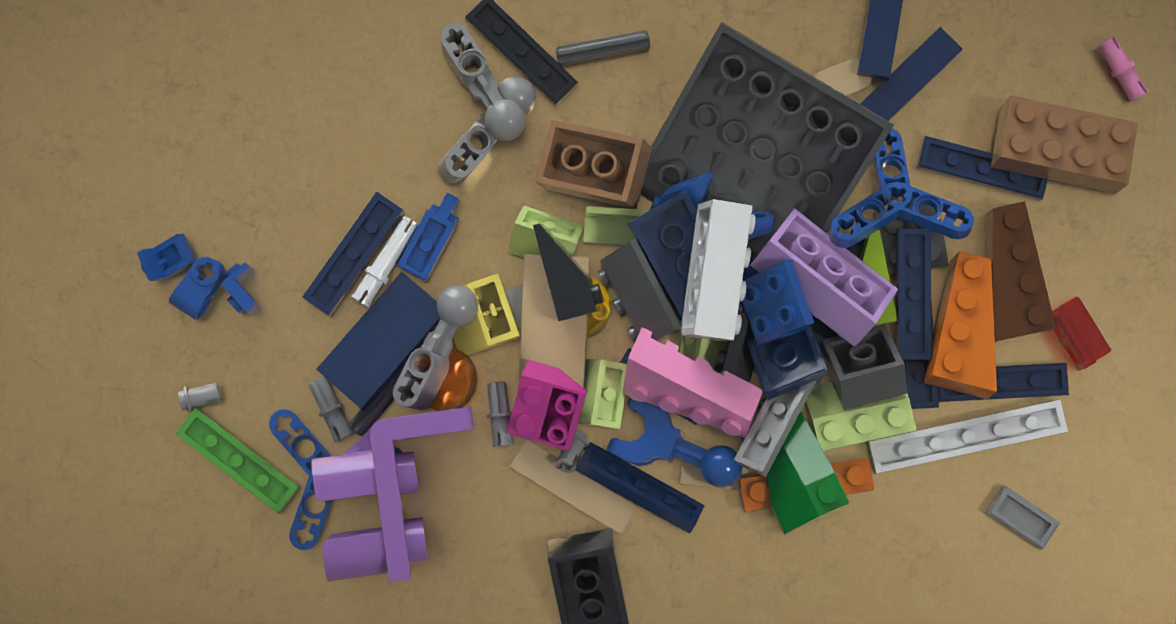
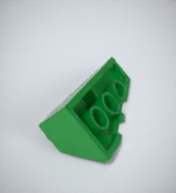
M767 398L760 401L759 412ZM800 411L767 473L770 506L784 535L842 510L849 504L834 469Z

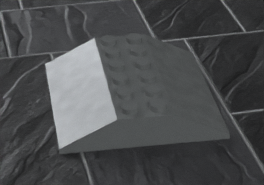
M721 22L651 146L652 151L640 194L654 201L656 195L661 197L668 187L708 171L714 173L704 202L716 199L753 205L752 212H769L775 217L774 228L769 234L753 237L747 243V248L751 249V254L757 256L794 208L827 233L833 219L840 213L894 124Z

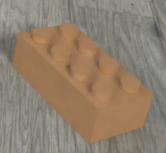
M1010 96L1000 107L991 168L1117 194L1129 184L1138 123Z

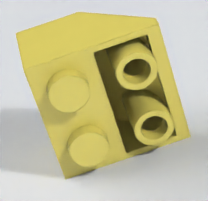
M498 273L464 285L476 295L478 311L475 319L466 326L458 327L453 336L460 358L521 338L502 278Z

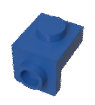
M176 234L154 248L142 249L137 252L141 268L149 281L170 279L192 266L196 261L185 234Z
M246 262L241 266L239 264L232 266L224 274L226 279L220 284L231 295L227 301L239 314L245 311L252 316L261 306L240 284L254 272L253 268Z

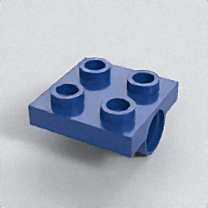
M792 260L783 261L743 280L746 282V293L742 302L758 346L806 329V326L814 323Z

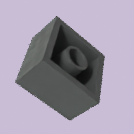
M885 324L874 326L855 347L840 336L822 340L824 357L830 373L829 377L843 410L908 394L905 364Z

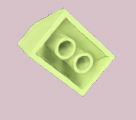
M828 383L819 385L816 389L812 390L804 404L809 426L823 451L917 430L908 394L843 410L833 384Z

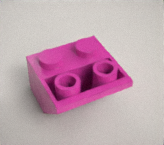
M528 360L521 376L507 433L570 451L587 391L561 369Z

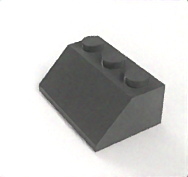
M636 238L600 260L602 269L597 271L606 288L612 287L616 295L612 302L620 317L627 316L631 324L627 331L634 344L642 327L653 332L651 338L658 342L679 332L681 326Z

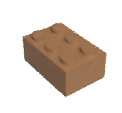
M551 120L535 182L549 191L637 209L652 147L641 138Z

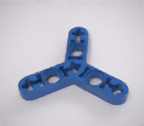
M891 129L885 139L891 145L890 155H886V147L883 143L873 158L878 191L836 216L831 223L829 232L832 243L841 248H848L896 218H901L958 240L970 234L974 217L969 209L910 185L901 135L895 129ZM889 165L895 166L899 169L900 174L891 177L886 175L882 169ZM891 195H893V197L895 198L901 196L902 202H900L897 199L890 202ZM922 205H930L935 209L936 214L929 217L924 216L919 212L918 208ZM866 209H873L878 212L880 217L877 220L870 221L863 217L862 212ZM942 212L946 213L943 222L940 221ZM956 219L962 220L959 227L953 225ZM841 227L843 230H847L850 227H852L850 235H848L846 232H842L840 234L839 228Z
M286 409L278 410L270 418V430L309 476L289 534L290 542L294 547L300 550H308L318 544L334 501H325V508L318 514H313L309 511L307 501L312 495H315L311 459L332 455L293 411ZM281 416L285 419L292 418L289 425L296 433H298L300 428L304 431L303 434L295 437L290 445L287 439L292 438L288 431L281 430L279 432L277 429L280 425L278 419ZM305 439L311 440L315 445V451L309 458H302L297 452L298 444ZM395 447L396 454L404 453L400 448ZM302 514L312 519H320L318 526L315 523L311 524L309 533L314 535L313 540H307L304 545L300 543L301 538L296 535L297 531L304 530L307 521H301Z

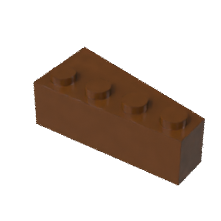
M1025 201L993 208L986 213L985 256L991 259L995 343L1041 334L1056 329Z

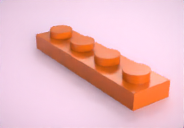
M869 457L831 464L846 495L875 490ZM760 475L738 480L744 512L771 508L767 475L766 477Z

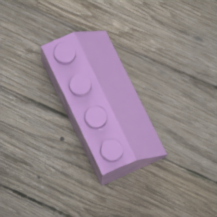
M795 208L751 263V266L760 273L783 261L792 260L812 315L824 322L854 347L877 323L898 290L849 250L832 243L830 236Z

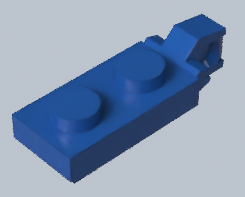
M447 192L440 207L433 204L430 210H426L397 264L398 268L427 282L457 226L456 223L459 217L453 214L460 202L459 198Z

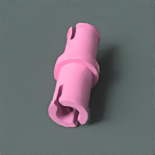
M1116 36L1097 47L1112 69V72H1110L1111 76L1118 79L1130 102L1149 91L1133 67L1136 65L1133 59L1131 61L1128 59Z

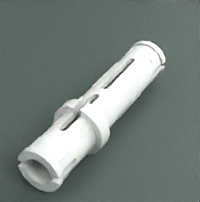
M402 215L400 222L372 266H367L365 269L367 274L354 294L351 295L352 299L358 302L364 292L367 291L360 304L369 308L370 303L382 284L386 285L389 281L387 276L418 227L416 222L413 221L405 232L404 229L411 219Z

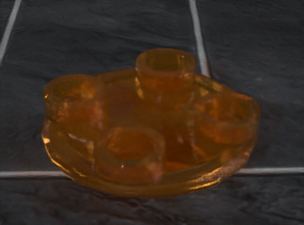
M452 349L448 356V373L430 406L436 411L463 408L470 402L476 392L478 381L476 366L471 358L461 350ZM429 359L426 363L427 371L431 366V359Z

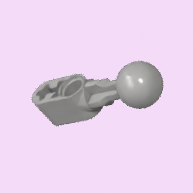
M461 24L446 26L441 32L443 55L460 82L469 89L474 99L481 100L486 107L485 126L487 131L495 139L501 141H510L517 138L523 132L526 125L524 110L518 103L512 100H503L497 91L499 83L487 66L485 56L469 31ZM456 44H458V45L461 44V47H462V53H461V54H460L459 48L457 47ZM469 65H476L480 68L474 73L464 70Z
M509 77L503 80L497 88L503 100H512L518 103L524 110L525 115L533 109L536 102V92L533 85L525 78ZM486 113L480 115L440 160L438 172L444 181L457 183L469 175L498 140L491 136L486 129ZM470 136H476L481 140V150L472 147ZM461 156L465 157L466 159L458 166V170L454 171L452 169L454 161Z
M453 285L446 288L439 295L437 312L441 319L435 331L428 333L423 345L410 354L394 386L393 397L398 405L424 410L433 403L449 370L448 356L453 348L452 338L458 327L468 325L477 315L478 300L469 288L462 285ZM429 359H431V366L427 371L426 363Z

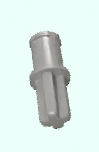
M322 377L312 381L309 384V388L321 411L318 415L319 417L323 416L334 442L352 435L353 431L349 428L341 409L343 404H338L327 379Z
M504 381L488 383L490 414L487 415V418H491L493 447L514 445L512 434L507 433L512 412H509L506 383Z

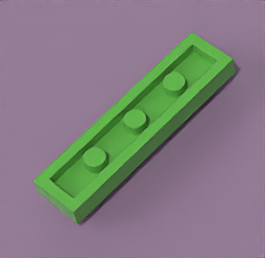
M198 408L193 410L175 433L277 513H281L300 488Z

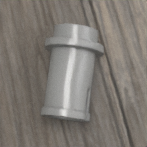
M217 382L188 389L186 386L183 391H178L182 411L188 409L189 412H193L195 407L221 402Z
M576 429L571 450H561L555 462L556 467L559 466V470L566 473H573L576 470V465L582 451L588 447V437L584 432Z

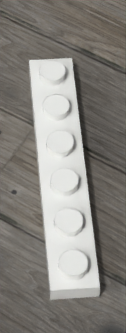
M1061 400L873 440L867 443L874 473L877 474L1068 432Z

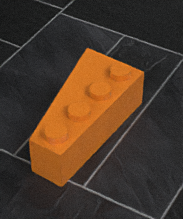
M959 251L950 260L931 347V360L928 361L924 383L988 399L997 392L991 259Z

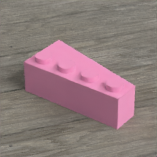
M642 327L628 357L623 394L628 395L635 401H645L658 406L668 413H677L691 418L698 424H707L721 429L728 435L746 438L758 411L763 390L727 371H722L720 374L713 371L708 361L699 356L696 359H690L677 352L679 349L678 345L668 340L664 345L651 338L653 332Z

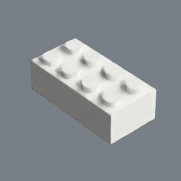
M716 199L698 204L680 336L714 341L734 340L735 335L739 334L742 321L741 315L738 314L739 301L744 300L746 293V282L742 281L744 268L748 267L751 257V249L747 248L748 235L753 233L755 227V215L751 214L753 205Z

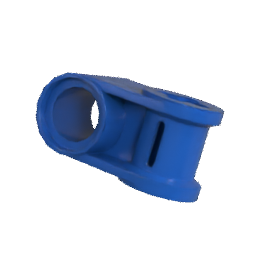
M209 257L197 259L183 280L174 289L169 298V303L194 320L200 319L209 307L213 296L221 285L220 283L225 279L224 274L226 270L224 265L220 261ZM204 267L211 268V271L214 273L212 278H205L206 274L202 272Z

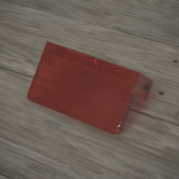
M1074 297L1052 310L1056 329L1053 332L1077 371L1088 368L1096 363V360L1111 352V348L1079 297Z

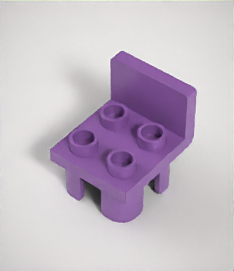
M471 407L381 419L375 422L371 429L344 454L311 459L314 492L318 500L328 501L378 494L382 527L332 534L323 543L322 553L327 582L388 573L389 582L411 579L410 563L428 560L423 519L419 517L404 520L401 495L419 492L414 452L396 454L394 441L473 430L474 424Z

